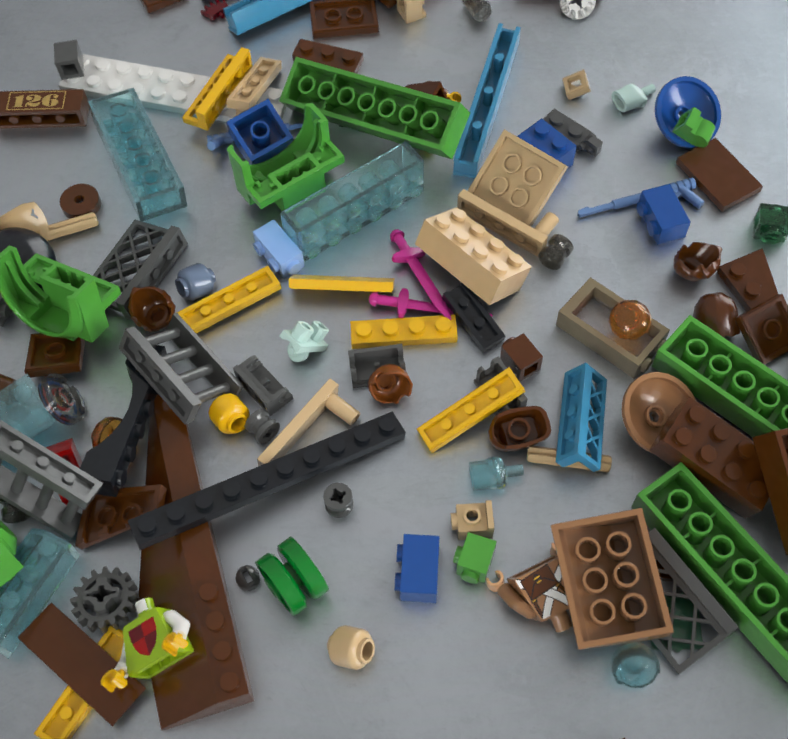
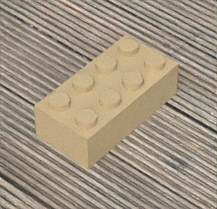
M457 207L425 219L415 242V245L488 305L519 291L532 267L524 261L522 256L506 247L501 240L495 238L482 225L477 224L463 210Z

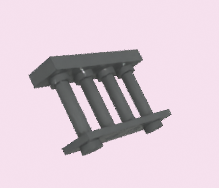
M178 313L172 315L168 328L165 331L144 337L135 326L124 331L119 345L120 351L184 424L194 421L203 402L228 393L239 396L243 385ZM172 340L180 349L161 356L152 346ZM189 358L197 368L176 374L169 365ZM205 376L213 387L194 394L186 383Z
M0 420V498L68 540H71L80 525L82 514L77 512L79 507L85 510L100 491L103 483ZM4 460L16 467L17 472L14 473L1 465L2 461ZM28 475L42 483V489L28 482ZM55 491L68 499V504L66 505L52 496L53 492Z

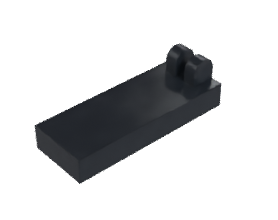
M460 283V286L450 292L446 291L443 293L442 299L453 314H455L482 353L505 339V334L475 294L463 283Z

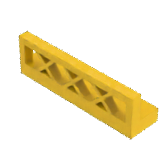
M241 47L235 56L226 55L182 117L184 123L207 131L211 128L227 105L228 96L253 66L249 49Z

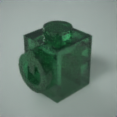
M760 203L754 216L753 239H761L766 244L784 242L788 235V206Z

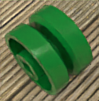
M290 536L277 545V552L284 564L271 553L262 556L255 564L275 598L283 604L292 616H296L307 607L306 598L300 588L313 599L321 597L329 591V588L311 558L299 543Z

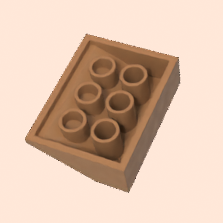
M642 508L551 525L578 650L668 637L674 632Z

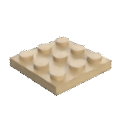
M504 129L469 187L468 192L532 227L568 166Z

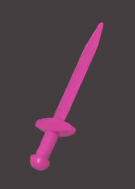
M400 229L393 230L390 234V239L393 243H396L400 251L393 254L391 260L395 263H408L434 306L444 317L451 320L446 302L442 299L438 289L418 260L424 257L426 253L419 247L410 248L404 239V232Z
M402 288L398 297L380 295L378 292H372L369 296V303L374 307L376 305L397 307L398 318L405 316L407 308L440 313L432 302L409 299L407 288ZM448 307L450 315H454L451 309Z

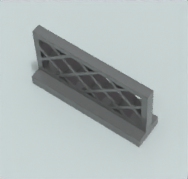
M136 219L132 222L93 274V276L108 282L121 280V285L118 286L122 294L108 308L122 312L125 318L132 320L128 308L132 288L158 287L188 245L180 228L171 225L169 229ZM138 229L146 231V234L133 238ZM163 236L159 243L153 245L152 239ZM148 241V247L136 251V245ZM132 248V253L120 257V253L123 250ZM150 254L145 262L139 263L138 258ZM132 260L135 261L134 266L126 269L122 268V264ZM118 267V272L106 276V272L110 268ZM136 273L131 281L125 282L126 276Z
M654 528L648 532L656 564L658 561L665 569H658L659 574H667L673 579V592H664L665 596L672 597L670 615L672 627L674 619L693 622L691 640L674 638L673 633L669 637L651 640L676 672L681 674L725 638L737 631L738 626ZM677 585L684 592V594L676 593ZM676 598L689 599L694 604L693 618L674 615ZM697 609L705 619L697 618ZM696 622L710 624L719 635L710 642L695 641ZM660 640L668 641V650L664 647ZM672 641L691 644L690 657L680 665L671 655ZM695 645L703 646L700 650L694 653Z

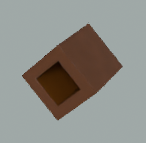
M524 333L516 338L510 337L501 346L500 359L506 368L510 367L519 382L541 370L543 356Z

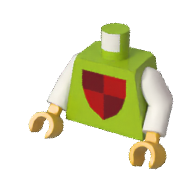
M144 598L137 601L135 607L138 618L123 628L124 642L121 658L115 669H111L104 674L101 679V685L112 693L115 687L122 689L127 686V677L150 679L192 654L194 649L187 636L190 629L189 621L175 610L155 607L153 598Z

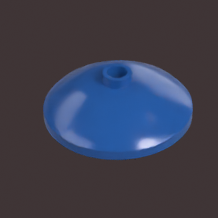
M690 76L677 77L666 83L659 91L655 101V118L660 131L670 142L682 148H696V146L691 145L672 132L679 119L678 114L681 115L693 107L701 111L700 116L715 125V131L710 140L718 132L721 123V108L716 94L705 82Z

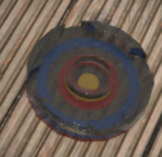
M56 373L49 374L38 383L39 397L45 409L54 419L67 426L81 421L82 415L85 413V405L77 388L74 386L69 387L65 383L68 380L64 376Z

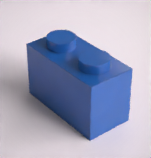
M666 184L642 191L637 203V211L639 216L644 218L647 224V231L650 236L654 237L657 245L685 238L691 221L671 185Z
M404 534L403 544H397V562H402L401 573H395V591H400V601L437 602L440 536Z

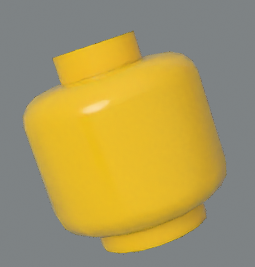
M231 393L217 397L210 405L208 411L210 420L224 434L241 432L245 429V422L250 417V412L246 405L237 395Z

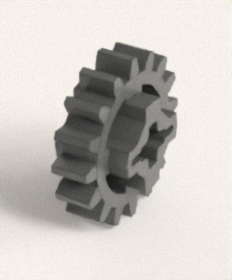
M107 566L103 567L101 574H97L95 570H92V577L89 580L85 577L81 578L82 587H74L73 590L78 597L70 599L71 604L75 607L71 612L82 627L87 626L93 633L98 627L103 634L107 633L108 626L111 625L115 630H118V622L123 620L128 623L130 620L127 613L136 612V607L132 602L139 601V596L135 592L138 588L135 582L131 581L132 579L127 572L122 574L118 567H115L112 573H110ZM113 583L121 586L123 590H120L119 587H113ZM87 609H90L91 612H96V616L89 614Z

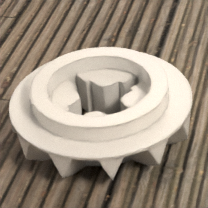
M560 0V7L567 17L583 19L593 11L596 0H581V9L576 3L571 4L574 0Z

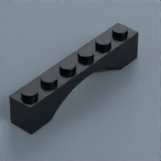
M152 346L159 355L167 354L165 346ZM126 359L125 364L132 382V397L129 408L121 423L112 434L99 445L86 452L80 467L81 470L103 483L100 491L97 493L99 495L117 497L120 487L125 485L127 469L130 462L133 463L135 460L136 446L139 439H143L145 435V423L147 418L152 416L156 395H159L128 359Z

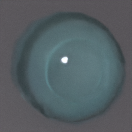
M629 642L618 647L613 653L611 670L617 684H624L630 688H644L654 682L660 673V664L655 652L642 643Z

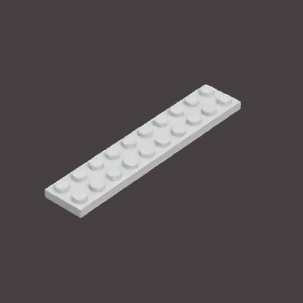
M82 54L84 77L61 80L58 86L60 90L84 89L87 97L185 114L211 77ZM271 87L266 89L255 104L257 105L269 99L281 119L287 108L279 102L283 90ZM226 105L216 120L227 122L236 117V109L227 108Z

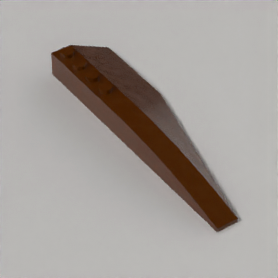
M156 395L152 416L149 417L145 486L161 484L167 488L164 503L166 505L203 490L188 424H184L160 395ZM211 521L142 549L139 600L153 598L155 607L175 610L186 618L190 623L187 636L194 649L192 654L151 678L161 730L173 728L254 702Z

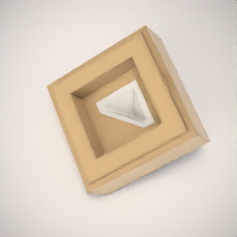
M585 70L562 78L568 100L591 92Z

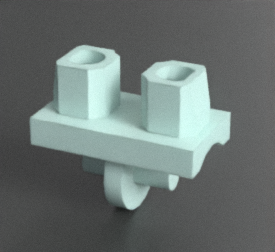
M298 321L293 330H283L279 337L290 341L287 350L290 359L294 362H302L308 358L309 352H323L327 349L328 344L323 339L329 329L320 321H313L311 325L304 321Z

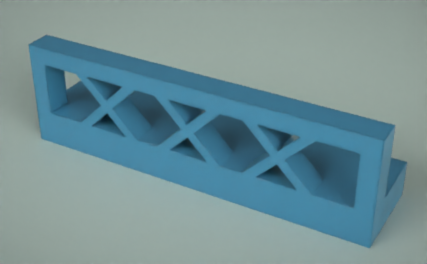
M587 363L565 372L556 463L566 467L579 461L591 471L596 472L601 470L607 379ZM592 380H593L595 383H597V389H596V390H595V387H594V385H593V383H592ZM590 400L595 408V413L590 405ZM588 421H589V424H590V426H591V428H592V430H593V436H592L591 431H590V429H589V427H588ZM586 445L591 453V457L586 454Z

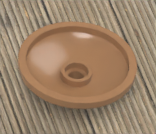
M663 372L644 374L628 386L622 400V417L629 435L641 448L650 452L651 446L674 409L689 397L696 400L690 389L678 378Z

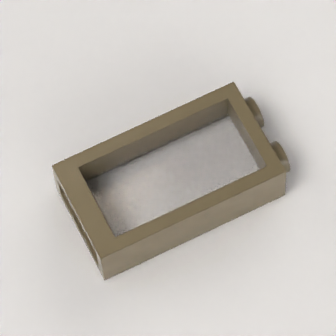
M591 277L559 310L556 326L633 379L640 371L645 373L653 363L652 357L667 341L666 339L670 329Z

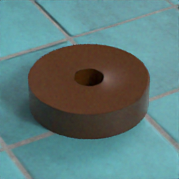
M76 184L67 188L62 193L60 206L65 216L69 219L91 212L96 214L101 207V198L93 186Z

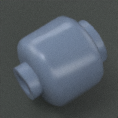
M196 263L178 272L175 286L183 298L186 297L194 301L212 293L216 278L210 268L201 263Z

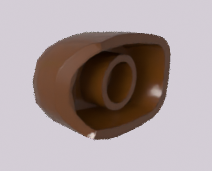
M525 406L503 411L494 417L488 430L492 446L504 452L518 451L545 441L551 434L548 415L539 406Z

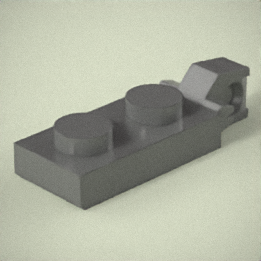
M555 108L543 118V120L577 146L576 152L578 150H585L594 157L601 152L603 142L592 131Z

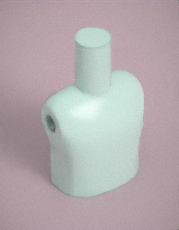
M630 83L613 91L611 98L621 112H626L645 106L647 103L646 96L655 93L656 87L654 84L639 88L635 84Z

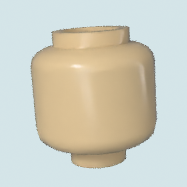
M344 625L338 627L329 637L327 649L333 664L358 670L362 669L372 660L375 645L368 631Z

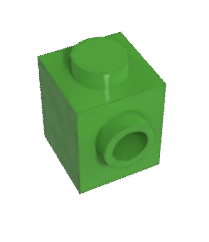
M468 532L463 547L457 546L453 563L457 564L456 574L460 575L461 579L473 584L481 582L485 584L497 541Z

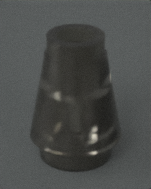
M462 0L475 21L483 22L491 16L492 8L489 1Z

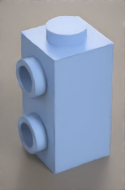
M274 219L253 231L255 240L253 247L260 257L264 256L267 259V264L273 273L278 272L285 279L290 275L297 274L305 267L302 251Z

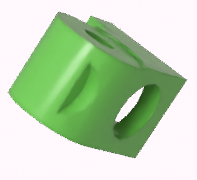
M693 107L680 115L672 132L691 145L703 148L708 145L715 131V125L711 121L703 119L700 116L702 112Z

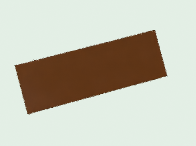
M52 602L17 637L111 726L120 719L146 689L136 678L132 677L126 678L128 681L126 687L122 689L115 687L112 693L101 685L102 677L107 671L115 669L118 662Z

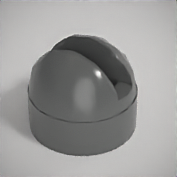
M245 565L238 569L235 579L240 589L252 591L260 583V574L255 567ZM248 571L253 580L250 583H247L243 576V573Z

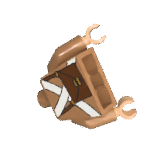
M553 542L550 549L551 557L507 578L508 583H505L503 573L500 570L495 571L497 578L500 579L499 582L492 583L486 577L489 590L498 592V595L511 609L526 619H534L539 622L550 619L557 633L573 626L566 611L569 607Z

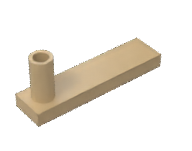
M260 57L228 96L227 108L236 109L237 116L254 107L282 70V61Z
M465 189L458 195L457 208L463 210L468 217L539 258L546 251L549 233L559 222L558 217L554 213L548 212L536 227L532 228Z
M330 378L257 458L258 466L283 457L326 408L350 426L357 421L361 413L338 396L339 384Z

